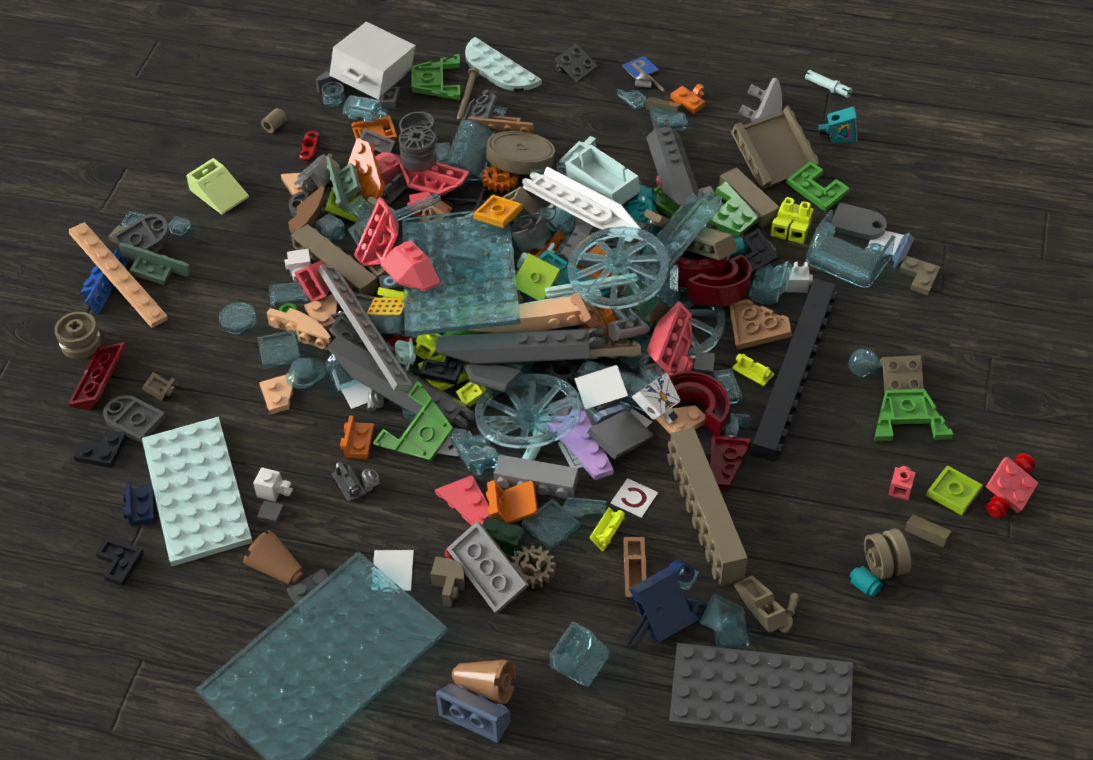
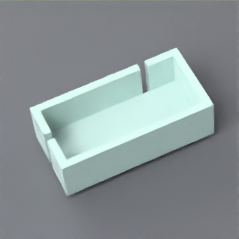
M593 145L581 151L580 158L579 155H575L565 162L568 178L621 205L640 192L638 175L629 169L625 170L623 165Z

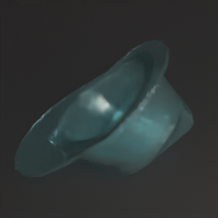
M299 358L292 363L291 368L286 374V381L294 388H307L326 376L327 367L322 362L311 358Z

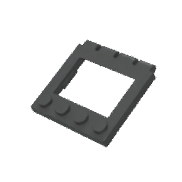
M580 219L562 250L560 258L569 264L629 274L651 231V224L636 222L643 232L631 242L624 240L615 259L612 260L579 253L593 228V225Z

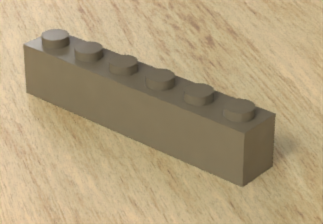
M306 224L291 234L293 247L296 250L309 249L311 262L323 261L324 265L336 266L352 292L371 296L378 291L377 276L366 270L362 264L357 263L351 255L344 253L339 246L331 243L327 237L322 236L317 229H313Z

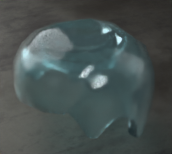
M866 348L855 350L848 361L849 370L860 377H865L868 373L874 374L879 366L878 356L874 351Z

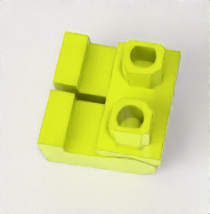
M786 197L781 204L776 219L774 218L772 222L771 236L786 240L789 234V241L804 244L814 210L811 208L810 203L801 202L800 205L794 204L793 198ZM778 228L785 229V232L779 233L776 230ZM801 233L802 237H795L793 234Z

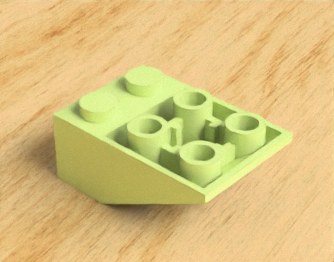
M214 158L186 175L190 191L221 215L249 198V195L229 171Z

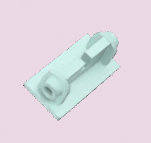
M410 338L409 342L399 340L395 343L396 359L398 363L406 365V370L409 369L410 364H414L416 357L412 338Z

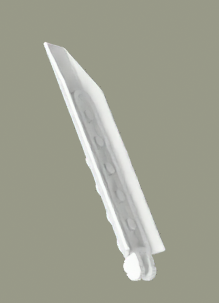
M546 167L544 175L532 172L530 174L532 180L525 178L522 181L524 184L523 188L596 228L623 240L631 242L643 232L621 204L549 167Z

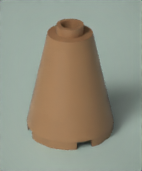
M268 530V534L263 532L248 549L251 552L249 557L244 556L243 562L247 566L289 585L298 583L303 576L301 565L271 530Z
M507 659L459 663L452 671V680H454L455 685H461L470 692L483 695L488 700L497 704L508 703L514 691L511 680L512 678L516 679L515 665L513 661Z

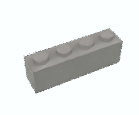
M499 455L494 471V480L502 488H512L527 481H532L535 485V493L556 496L562 499H573L578 482V468Z

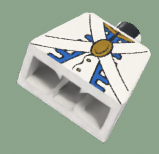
M667 373L632 396L651 419H656L663 415L667 422L671 423L678 418L672 407L680 402V398Z

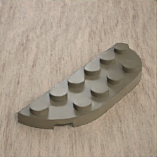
M609 336L601 337L605 343L603 346L589 348L590 359H597L603 356L608 358H617L618 356L633 358L641 355V346L637 341L633 340V343L627 339L613 341Z

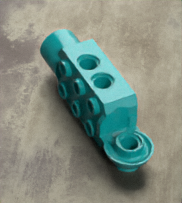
M639 185L640 192L635 195L636 200L629 201L623 206L634 221L651 224V231L632 267L634 269H643L649 266L651 255L660 250L659 226L648 222L649 218L644 216L647 209L658 213L653 204L657 202L654 189L644 185ZM618 237V244L621 247L624 240Z

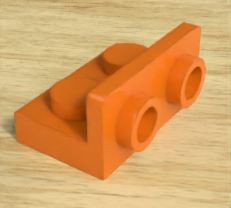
M349 416L348 422L344 424L345 437L341 438L340 448L344 451L345 458H369L375 430L373 423H358L354 421V416Z

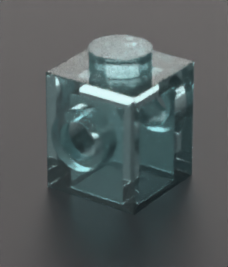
M330 213L316 222L319 233L327 237L333 244L345 236L343 221Z

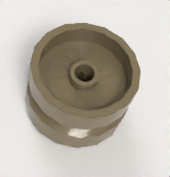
M77 311L69 313L59 319L55 325V335L61 351L71 359L87 358L93 355L102 344L97 323L93 316L86 312Z
M894 528L884 531L882 535L874 533L865 537L864 551L871 572L880 578V581L892 577L893 574L900 576L910 572V551L899 529Z

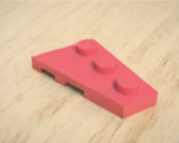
M472 475L435 489L436 495L447 501L452 509L455 508L470 525L478 521L486 529L497 524L495 519L490 518L488 514L489 504Z

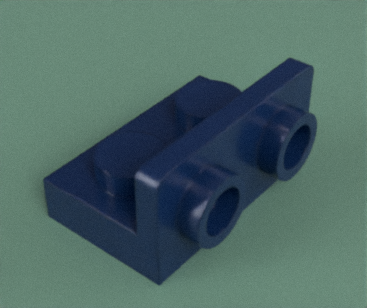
M130 482L126 483V490L122 492L124 503H126V506L123 507L124 518L128 519L130 526L154 523L155 502L153 486L132 488Z

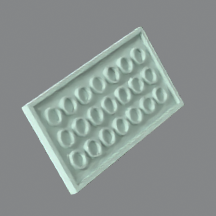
M219 417L142 438L171 566L253 543Z

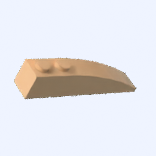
M571 297L466 314L468 330L481 332L541 331L582 325L583 322L579 317L581 313L578 307L571 303Z

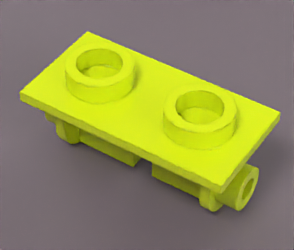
M738 354L736 357L738 362L732 367L733 370L762 386H765L775 375L769 367H765L758 362L754 363V360L745 354Z
M609 507L589 537L602 552L610 544L621 522L625 520V513L621 510L613 512Z

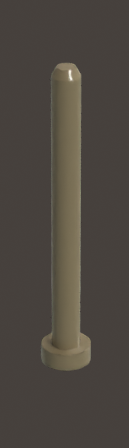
M474 67L468 71L469 79L457 115L459 122L463 120L474 81L480 73Z

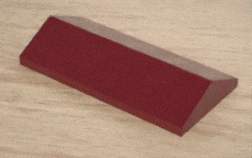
M126 342L96 349L68 403L70 407L86 410L92 409L102 395L125 350Z

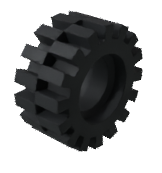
M577 360L548 361V364H546L547 383H550V387L555 385V389L558 390L560 387L561 391H564V388L570 390L571 386L573 388L576 387L574 378L580 377V364H578ZM561 370L570 372L567 375L557 374V372Z

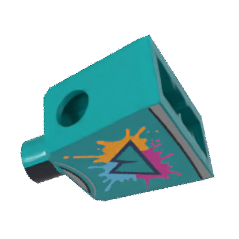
M854 107L829 113L827 115L828 124L818 125L819 135L829 134L830 142L832 143L858 142L857 118Z

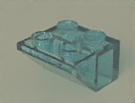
M572 621L550 653V668L589 687L609 657L610 651L592 631Z

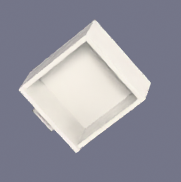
M365 22L333 47L330 76L379 100L382 94L411 71L416 45Z

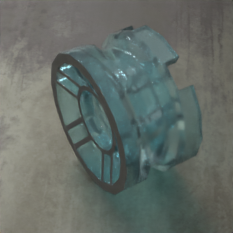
M328 82L322 86L321 92L325 104L338 106V103L345 101L344 87L341 83Z

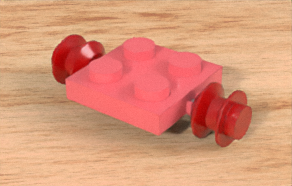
M1021 453L1017 455L1014 462L1009 457L1001 461L986 486L996 495L991 497L990 503L986 505V509L992 517L1003 518L1006 515V511L1010 508L1016 513L1023 510L1038 484L1029 475L1036 465L1031 455Z

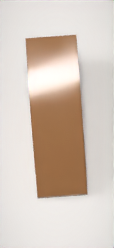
M323 186L296 207L297 215L288 222L291 233L296 232L306 224L311 227L314 225L326 198Z
M624 537L623 539L626 598H633L629 588L646 579L645 537Z

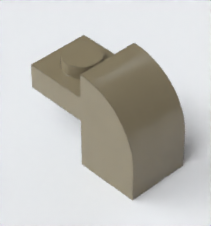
M436 556L431 570L432 585L444 587L442 592L443 606L452 607L453 600L458 598L459 590L465 591L464 571L458 562Z

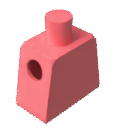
M318 261L294 272L311 303L327 296L330 291L318 271L320 265H324L323 261Z

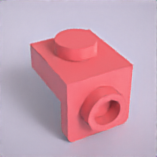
M682 355L676 372L667 374L693 371L694 358Z

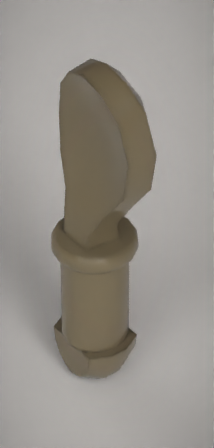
M792 593L789 597L790 600L787 609H785L788 625L779 628L783 634L788 633L792 628V615H795V609L800 599L798 593Z

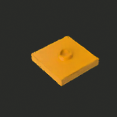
M492 195L473 213V218L504 228L523 209V205Z

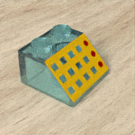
M374 298L367 311V315L380 335H409L410 298Z

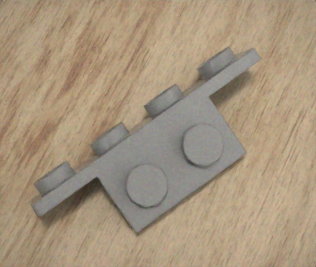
M330 153L327 156L322 154L312 162L310 166L296 176L298 179L294 182L295 186L311 177L318 188L321 186L325 187L331 181L326 157H332V154Z

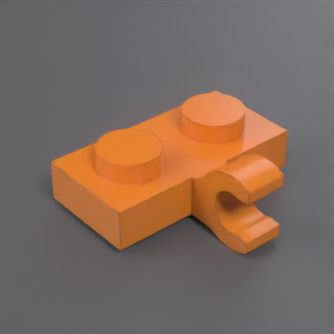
M697 84L692 92L681 86L671 93V99L676 103H681L682 107L695 114L705 107V101L701 99L704 95L701 91L704 89V86Z

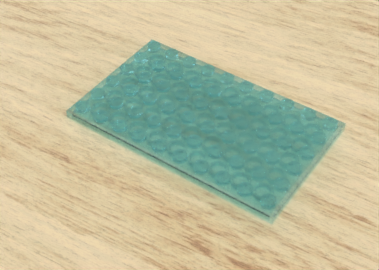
M476 210L402 218L403 243L412 240L429 257L441 282V285L426 292L404 286L406 337L521 324L510 222L504 228L476 220L473 218V213Z
M358 551L195 690L265 760H307L446 634L447 627Z

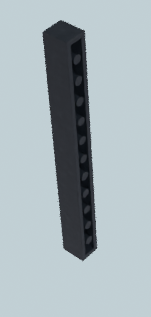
M817 279L813 280L752 443L751 456L774 462L776 455L781 454L783 448L781 441L786 440L788 434L786 427L787 425L791 426L794 416L791 413L797 410L799 403L797 397L802 396L804 389L802 383L807 382L809 375L807 369H811L814 358H812V355L816 356L819 346L817 342H821L823 331L821 330L822 328L826 329L828 322L826 316H830L833 305H831V302L835 303L837 292H834L836 284Z

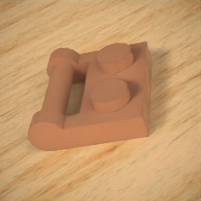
M573 294L570 300L572 304L578 307L581 313L579 315L581 321L585 325L588 324L590 328L604 329V333L608 331L597 307L587 303L580 294Z

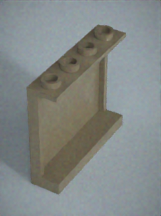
M786 106L782 112L746 125H742L741 122L737 123L731 131L761 190L787 181L789 177L809 161L817 166L819 164L817 155L811 149L809 140L803 134V129L798 124L795 114L789 106Z

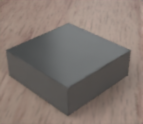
M264 501L257 516L258 521L277 525L284 510L283 504Z

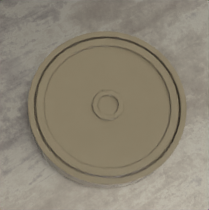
M505 131L492 135L487 141L486 158L493 166L501 170L516 174H531L532 172H545L546 167L551 168L553 166L555 147L550 141L539 135L522 131Z

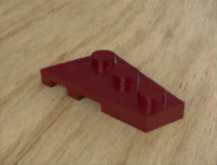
M712 436L710 468L719 489H730L751 444V438Z

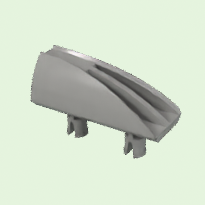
M772 78L768 88L765 90L751 84L747 94L760 99L759 108L755 111L742 104L738 114L746 118L748 117L751 119V122L782 112V92L779 80Z

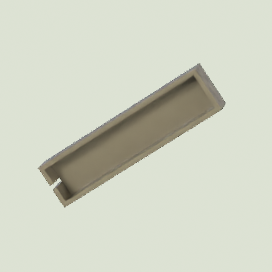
M690 428L672 432L671 439L668 442L670 451L667 454L668 463L673 465L674 478L680 483L681 496H685L687 511L692 513L694 529L699 531V542L701 546H705L706 560L708 563L711 562L713 577L715 580L718 579L720 587L734 584L745 579L748 557L695 429Z

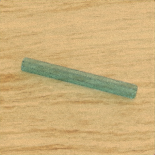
M435 193L392 213L396 220L399 221L441 202V198L438 193ZM367 224L362 225L360 227L362 234L364 233Z

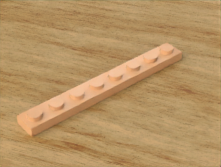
M85 222L69 229L71 237L151 328L167 321L165 312Z

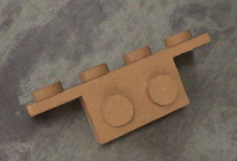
M491 115L490 119L468 117L467 120L468 131L496 134L505 131H522L534 134V123L521 122V118Z

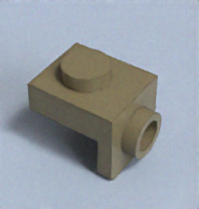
M153 372L143 385L142 390L162 401L165 396L169 397L175 387L172 385L175 379L171 378L170 381H167Z

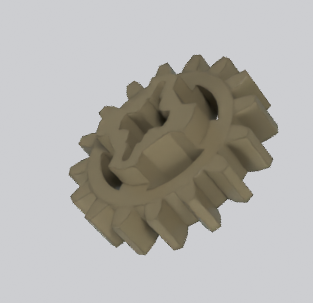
M531 545L529 550L524 546L523 552L517 550L516 557L512 556L511 558L514 567L524 580L531 585L532 589L535 588V584L543 587L544 581L550 583V577H554V570H556L554 556H550L549 550L543 552L542 546L535 549L534 545Z

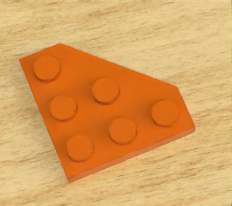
M357 138L347 165L352 163L356 166L362 188L357 194L367 199L372 196L378 200L382 198L385 183L381 180V169L378 159H375L373 152L375 151L374 145Z

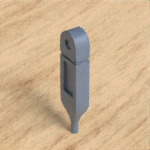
M910 233L902 237L893 255V269H896L897 265L905 259L912 245L914 237Z
M619 404L601 410L594 415L593 420L599 424L625 410L629 411L635 408V405Z

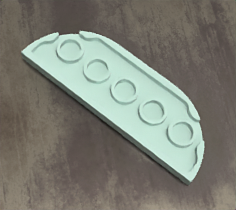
M474 37L466 46L465 56L469 67L477 68L480 75L495 85L514 91V88L530 90L542 85V79L478 38Z

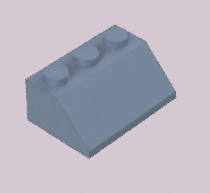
M450 683L439 689L436 693L439 716L496 743L499 742L511 722L510 710L507 707L490 702L483 695H475L461 685L456 686Z

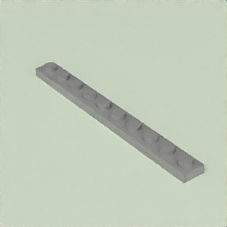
M320 265L318 269L320 275L393 390L410 391L413 384L336 266Z

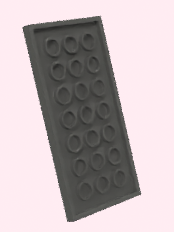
M677 643L669 725L850 746L853 662Z

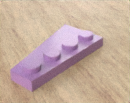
M585 410L548 422L549 429L557 434L558 439L569 448L573 456L578 458L580 464L594 480L614 474L604 449L587 433L592 425Z

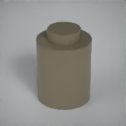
M275 108L261 120L262 127L269 133L275 132L286 122V113L281 109Z

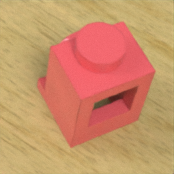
M906 466L895 467L888 495L909 500L916 472L911 471Z

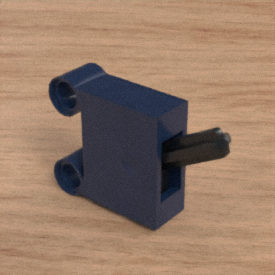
M674 560L666 569L629 588L641 618L626 640L628 646L636 649L647 632L650 638L660 642L697 620L702 621L708 618L710 606L696 597L686 600L679 581L688 583L693 580L695 569L692 565L682 560ZM684 567V571H683V573L680 575V574H679V573H680V570H681V568ZM699 605L698 611L695 612V608Z

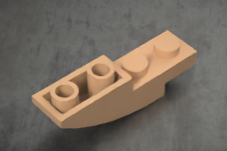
M272 308L268 310L267 318L270 326L297 334L298 341L304 344L328 350L327 347L331 343V336L313 318L292 308H289L287 313Z

